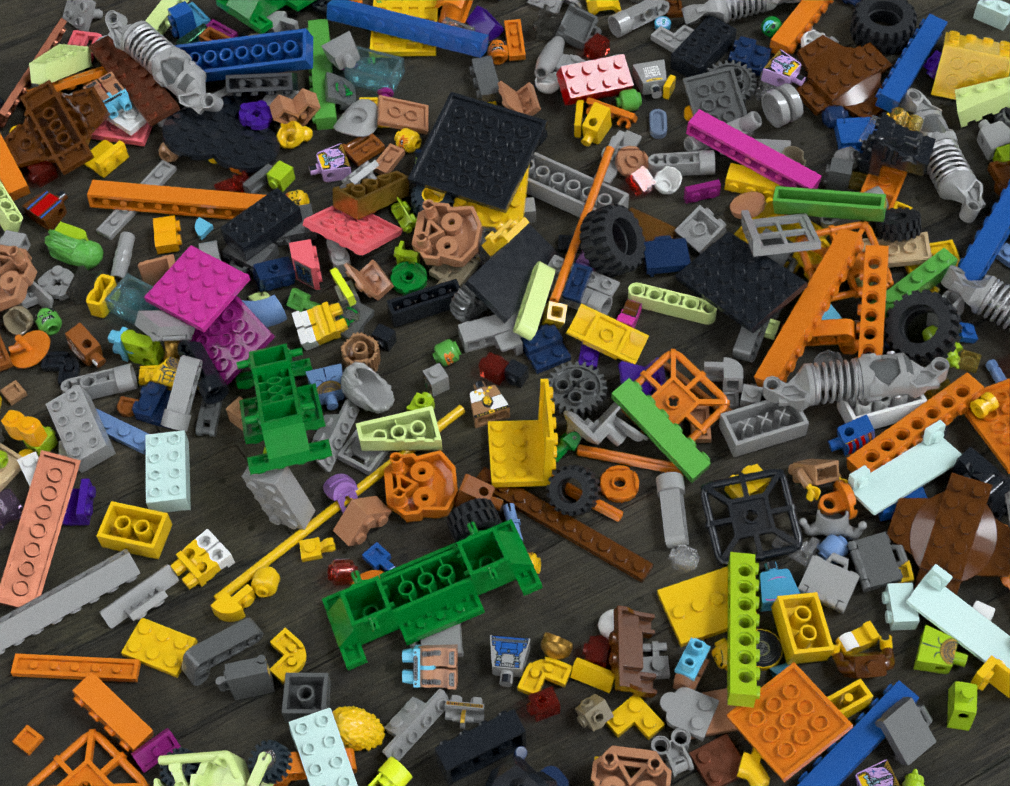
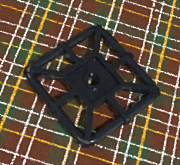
M779 468V470L768 469L748 474L738 473V476L710 481L702 484L700 487L701 501L706 518L705 527L709 531L713 553L718 561L717 564L720 566H728L730 552H732L738 541L742 539L754 538L757 552L751 554H755V561L759 560V562H763L767 558L792 554L803 548L802 533L796 514L798 509L797 505L793 502L789 482L784 474V470ZM773 477L763 493L749 496L746 482ZM780 480L786 506L771 509L768 496ZM740 484L743 497L730 500L714 489ZM709 495L728 506L729 518L714 520ZM748 512H752L753 515H757V517L754 518V521L746 519V516H748ZM788 513L794 538L775 527L774 515ZM732 524L734 538L722 554L716 527ZM774 534L789 543L790 546L763 551L759 536Z

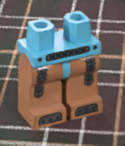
M112 71L98 78L99 82L95 80L83 87L86 89L94 86L111 114L109 116L111 120L118 116V110L129 111L133 108L128 92L117 81Z
M697 638L690 639L674 671L676 672L673 684L674 689L678 690L682 687H688L696 690L710 660L706 659L711 646Z
M458 644L415 645L414 648L402 651V662L413 663V669H403L402 682L413 684V687H440L456 690L458 686Z

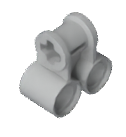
M685 728L675 729L672 732L671 740L665 736H656L651 743L650 750L657 751L655 749L657 746H663L666 749L664 752L657 751V753L672 771L671 776L673 778L683 771L694 770L692 760L687 752L691 736ZM682 738L685 740V743L678 744L675 739Z

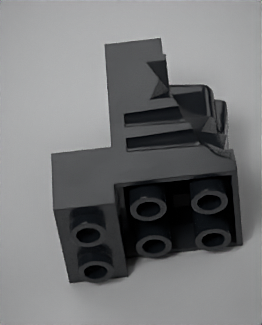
M883 112L881 119L877 118L874 129H877V131L874 130L872 134H869L867 141L863 140L861 147L863 153H859L856 162L859 164L858 171L879 177L883 165L925 176L936 139L923 136V133L920 131H912L908 127L896 124L893 118L887 115L886 112Z
M970 447L957 458L951 474L955 473L993 485L987 505L994 518L1001 522V518L1004 515L1009 516L1005 494L1010 491V477L1008 478Z

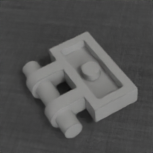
M651 641V643L643 644V652H652V656L643 657V669L640 672L655 673L656 679H669L668 656H659V651H667V643Z

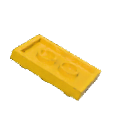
M141 618L121 654L129 659H139L141 664L178 678L182 671L183 655L189 648L197 644V639L148 619Z

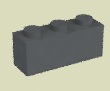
M485 56L472 59V66H469L470 75L474 76L473 86L477 88V99L484 102L496 101V104H502V96L498 91L499 81L492 57Z

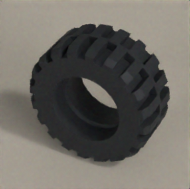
M860 0L855 5L850 24V33L853 41L861 47L870 42L882 55H892L895 52L902 51L914 35L917 23V14L911 3L908 4L907 0ZM875 22H886L892 26H882Z
M609 204L589 212L584 217L583 224L580 226L581 233L579 238L582 242L581 249L585 253V259H588V264L595 268L594 271L607 277H616L636 270L645 256L643 254L646 250V246H644L645 236L642 234V227L639 226V221L633 216L632 211L620 204Z
M923 289L922 293H920L918 290H914L912 295L907 293L902 295L903 299L900 301L896 300L893 303L895 305L893 309L889 308L887 311L889 317L885 318L884 322L887 328H884L887 344L895 353H904L910 360L922 366H928L929 362H932L937 357L948 358L947 354L950 351L954 352L956 349L955 343H959L961 340L958 334L962 333V325L960 324L962 320L956 308L945 297H942L935 291L931 292L930 290ZM923 313L936 314L939 324L934 336L923 343L910 342L907 332L912 320Z

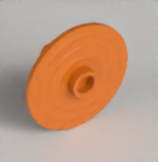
M40 330L28 332L23 336L20 334L16 335V343L9 346L10 359L15 367L21 369L36 365L45 357L50 348L49 336Z

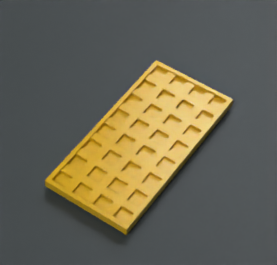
M373 0L374 7L438 22V8H434L437 0ZM371 31L370 56H436L437 47Z

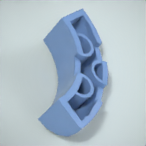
M275 295L257 301L242 300L266 327L274 326L287 320L285 311Z

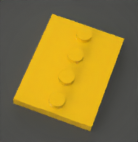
M728 566L657 590L659 600L680 647L686 646L691 638L704 640L727 632Z

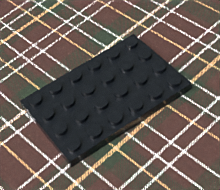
M729 231L675 275L678 282L752 333L757 331L808 287L806 281L766 255L753 257L749 244Z

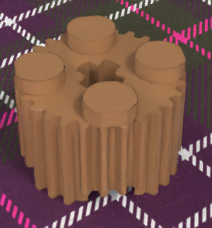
M362 332L353 333L349 340L347 339L344 345L341 346L344 367H348L354 362H361L372 368L374 372L378 370V365H380L381 361L378 341L374 340L373 337H367Z

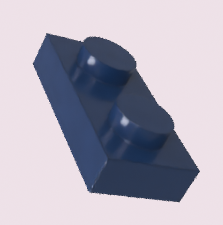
M574 263L562 295L563 299L581 303L593 272L592 267Z

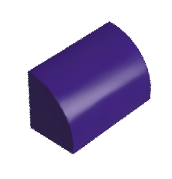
M478 5L466 20L475 32L489 35L488 41L497 38L505 30L486 9Z

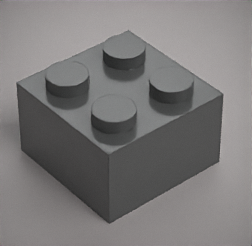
M329 673L285 674L282 716L285 723L329 708L331 692Z

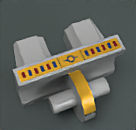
M452 695L450 700L445 702V720L460 722V729H465L466 723L474 724L484 721L482 698L473 697L469 703L462 702L460 695Z

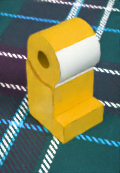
M867 621L861 627L844 633L836 640L841 642L840 651L843 655L856 654L877 645L880 635L872 622Z

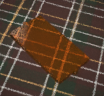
M632 207L630 208V211L634 214L633 216L638 219L639 226L642 227L645 242L654 241L655 236L670 235L672 238L676 233L674 231L676 227Z

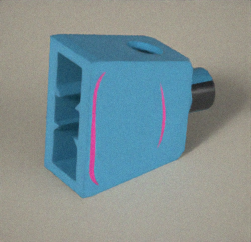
M775 561L766 562L764 564L766 572L759 574L760 612L770 611L777 596L800 594L789 569L778 570Z

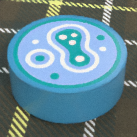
M660 16L655 19L654 28L657 30L662 26L669 30L671 20L668 17Z

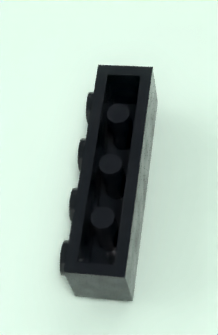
M297 73L225 75L226 93H232L234 97L244 96L243 93H250V96H260V92H266V95H276V92L283 91V94L287 95L293 94V91H298Z
M457 279L387 300L388 315L394 328L450 310L451 299L455 296L454 293L459 290L458 288H461Z

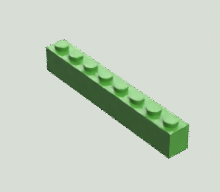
M309 20L308 28L306 29L313 36V69H309V74H312V76H309V82L313 88H310V91L316 93L321 107L312 117L313 124L316 123L317 130L334 129L333 126L337 122L336 103L326 101L324 77L326 72L333 73V67L321 47L330 41L328 20Z

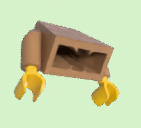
M806 459L793 462L788 468V473L793 476L794 483H800L804 489L808 490L806 499L809 501H813V498L818 500L821 490L816 485L845 480V483H848V480L841 478L838 460Z

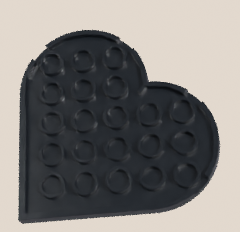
M243 93L244 96L240 97L231 95L221 98L223 100V107L218 112L204 110L202 115H200L192 108L177 111L166 119L162 128L164 144L177 156L182 157L184 155L191 157V160L214 159L222 167L238 169L241 173L258 172L265 165H272L276 161L280 149V143L277 141L276 134L270 126L263 130H252L250 126L246 125L245 127L240 123L239 110L241 104L251 102L245 93Z

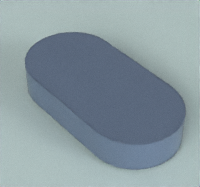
M655 109L650 112V135L653 138L662 139L667 135V114L661 109Z

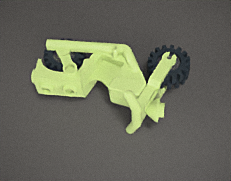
M262 741V746L259 744L255 746L256 752L251 751L250 754L253 755V758L249 757L248 761L252 764L247 767L243 758L230 751L194 753L183 747H179V749L174 748L172 749L173 753L168 752L167 755L158 757L160 769L163 770L160 772V776L163 778L161 780L154 778V786H273L276 784V780L278 782L283 780L282 775L287 777V769L291 771L292 766L288 765V763H292V758L289 757L291 752L276 741Z

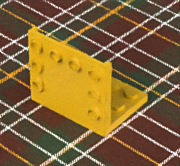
M957 31L946 32L931 95L956 100V89L1009 77L1010 42L1001 41L999 43L994 42L992 38L984 37L979 39L976 35L972 34L963 36Z
M540 379L538 420L488 421L492 486L525 487L550 485L551 482L548 479L552 477V470H556L555 458H557V447L554 445H558V434L554 433L553 430L556 429V417H552V414H555V404L550 400L553 399V387H549L548 379Z

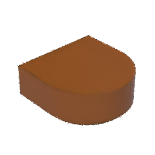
M121 396L117 404L119 414L123 417L133 416V404L139 400Z

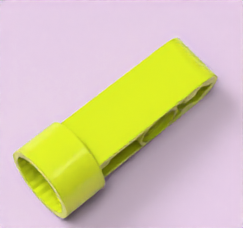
M390 756L377 770L379 774L368 786H406L413 777L400 762Z

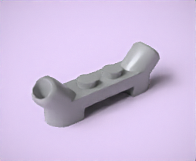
M751 111L744 117L726 124L751 136L754 130L762 125V119L757 112ZM687 136L684 140V148L687 152L713 149L692 136Z

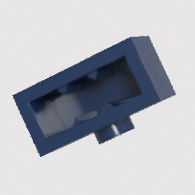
M288 256L253 264V277L260 292L295 284V270Z

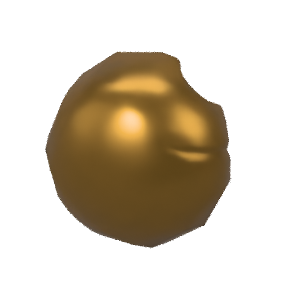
M180 341L164 342V361L168 357L177 359L180 357L178 354Z
M545 632L541 641L543 652L553 659L563 660L570 656L573 649V644L570 641Z

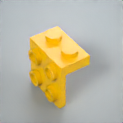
M107 140L101 141L91 150L95 158L84 165L105 178L129 158L125 143L119 140L113 145Z

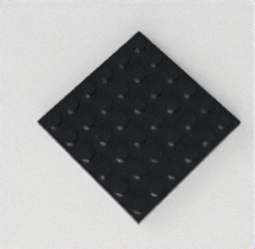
M450 92L408 177V181L434 191L507 213L548 126V122L544 119Z

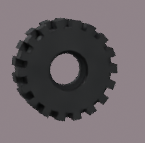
M890 208V210H886L884 222L874 221L875 236L880 240L883 239V241H908L910 238H916L922 232L921 213L913 208Z

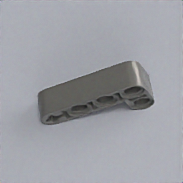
M781 310L778 313H776L772 318L777 319L780 315ZM770 319L754 333L743 326L741 327L733 349V358L751 363L754 362Z
M246 618L189 648L183 655L181 669L194 686L201 685L208 679L210 668L258 643L264 633L252 618Z

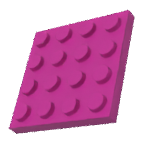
M190 245L144 298L146 302L205 332L250 281V277L248 274Z

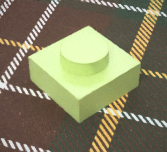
M770 319L764 335L765 338L775 339L780 321Z

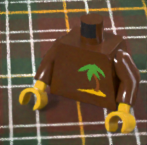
M889 635L888 640H883L882 636L879 637L880 649L882 651L843 655L840 652L841 642L836 640V645H833L835 650L831 656H833L839 672L844 677L859 679L887 676V671L895 666L891 635Z

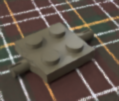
M472 258L464 267H453L446 264L441 266L433 265L429 270V275L439 280L437 284L457 279L460 287H462L463 283L478 268L479 260Z

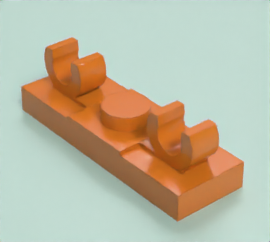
M590 97L587 98L586 103L589 106L586 110L587 115L594 102L610 108L612 119L614 117L619 118L617 121L619 127H621L622 122L626 121L627 125L625 128L629 130L631 122L636 123L638 119L635 113Z

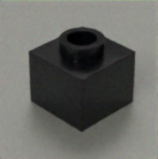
M380 323L372 333L374 340L378 341L380 350L384 349L390 352L397 342L395 330Z
M512 359L504 369L505 380L510 385H516L521 388L529 377V367Z

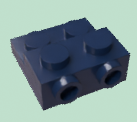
M740 36L739 40L734 42L733 50L735 51L730 52L728 61L732 62L734 60V64L741 61V66L747 64V69L752 68V73L762 76L763 68L769 61L772 49L756 45V40Z
M555 324L541 326L530 341L521 337L523 351L537 374L571 361V355L563 344V338Z
M149 381L147 386L144 385L142 387L141 398L139 401H135L132 407L136 420L172 429L161 425L164 409L168 406L171 394L166 385Z

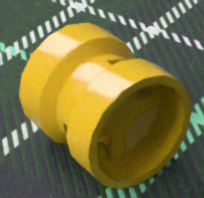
M990 392L984 393L980 399H975L970 403L972 412L980 419L986 417L989 411L993 412L999 407L996 397Z

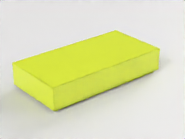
M335 267L330 270L334 281L350 307L355 305V297L338 269Z

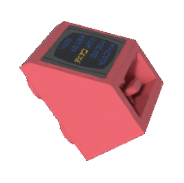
M311 239L289 243L296 279L315 290H320L319 282L323 281L316 246H312Z

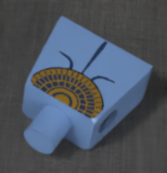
M341 364L306 371L308 384L316 383L320 404H326L328 410L337 409V401L345 398L341 386V376L343 373Z

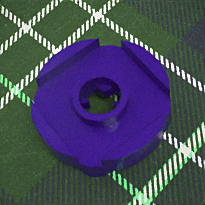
M263 100L243 103L240 106L239 121L245 127L247 125L252 130H263L268 128L270 123L273 122L270 107Z

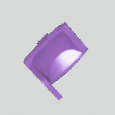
M346 474L333 475L323 485L325 494L331 500L338 501L342 513L346 510V507H344L346 496L358 499L355 492L358 490L357 485Z

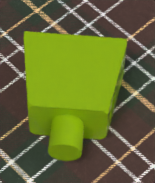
M955 681L948 689L947 728L970 730L977 712L978 686L976 684Z

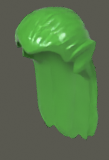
M51 229L48 231L50 235L45 237V244L48 246L49 253L53 258L78 266L84 271L96 267L103 259V249L97 242L87 241L83 238H71Z

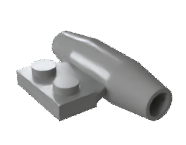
M555 36L544 46L536 62L535 76L539 79H545L555 69L558 71L561 66L585 62V60L577 55L563 54L565 41L562 37Z

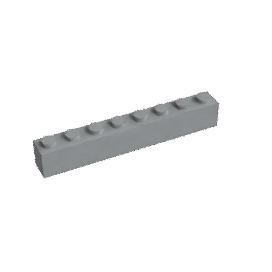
M128 550L120 551L0 617V655L9 646L21 644L27 636L39 634L44 630L45 626L60 622L63 616L81 610V606L88 602L91 604L98 601L100 596L106 592L112 593L116 591L119 585L124 582L130 583L134 581L137 575L140 574V571Z

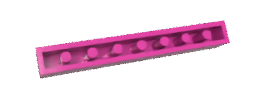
M700 109L688 122L687 135L694 137L698 141L782 187L817 189L822 177L820 174Z

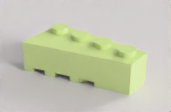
M58 44L29 63L31 83L40 86L48 80L55 82L91 67L92 61L89 47Z
M1010 77L955 90L957 113L961 128L967 126V123L975 120L977 122L982 120V116L990 113L994 115L999 113L1002 108H1010Z
M433 406L356 423L362 451L442 450V440Z

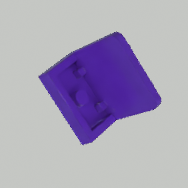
M659 358L653 359L646 367L621 361L618 365L621 384L628 378L634 382L641 376L640 373L643 370L646 371ZM663 365L652 375L661 386L666 382ZM646 381L641 385V391L646 396H651L657 391Z
M81 479L80 489H72L62 525H90V518L93 514V499L96 496V488L92 485L90 479Z

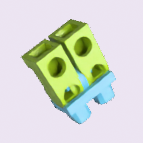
M122 327L120 331L111 330L108 336L109 343H114L113 352L120 354L123 361L128 362L130 359L134 363L146 366L159 365L165 355L160 341H152L151 337L138 334L134 330H128L126 327Z

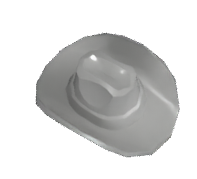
M360 99L352 103L334 124V129L350 136H369L378 127L377 105L369 99Z

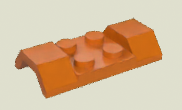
M882 165L879 177L871 174L867 175L860 192L863 193L879 186L884 194H886L889 208L886 210H890V208L894 207L907 172Z

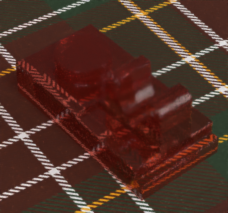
M242 171L241 175L236 176L234 174L233 178L214 184V188L216 191L243 193V183L249 178L246 172Z

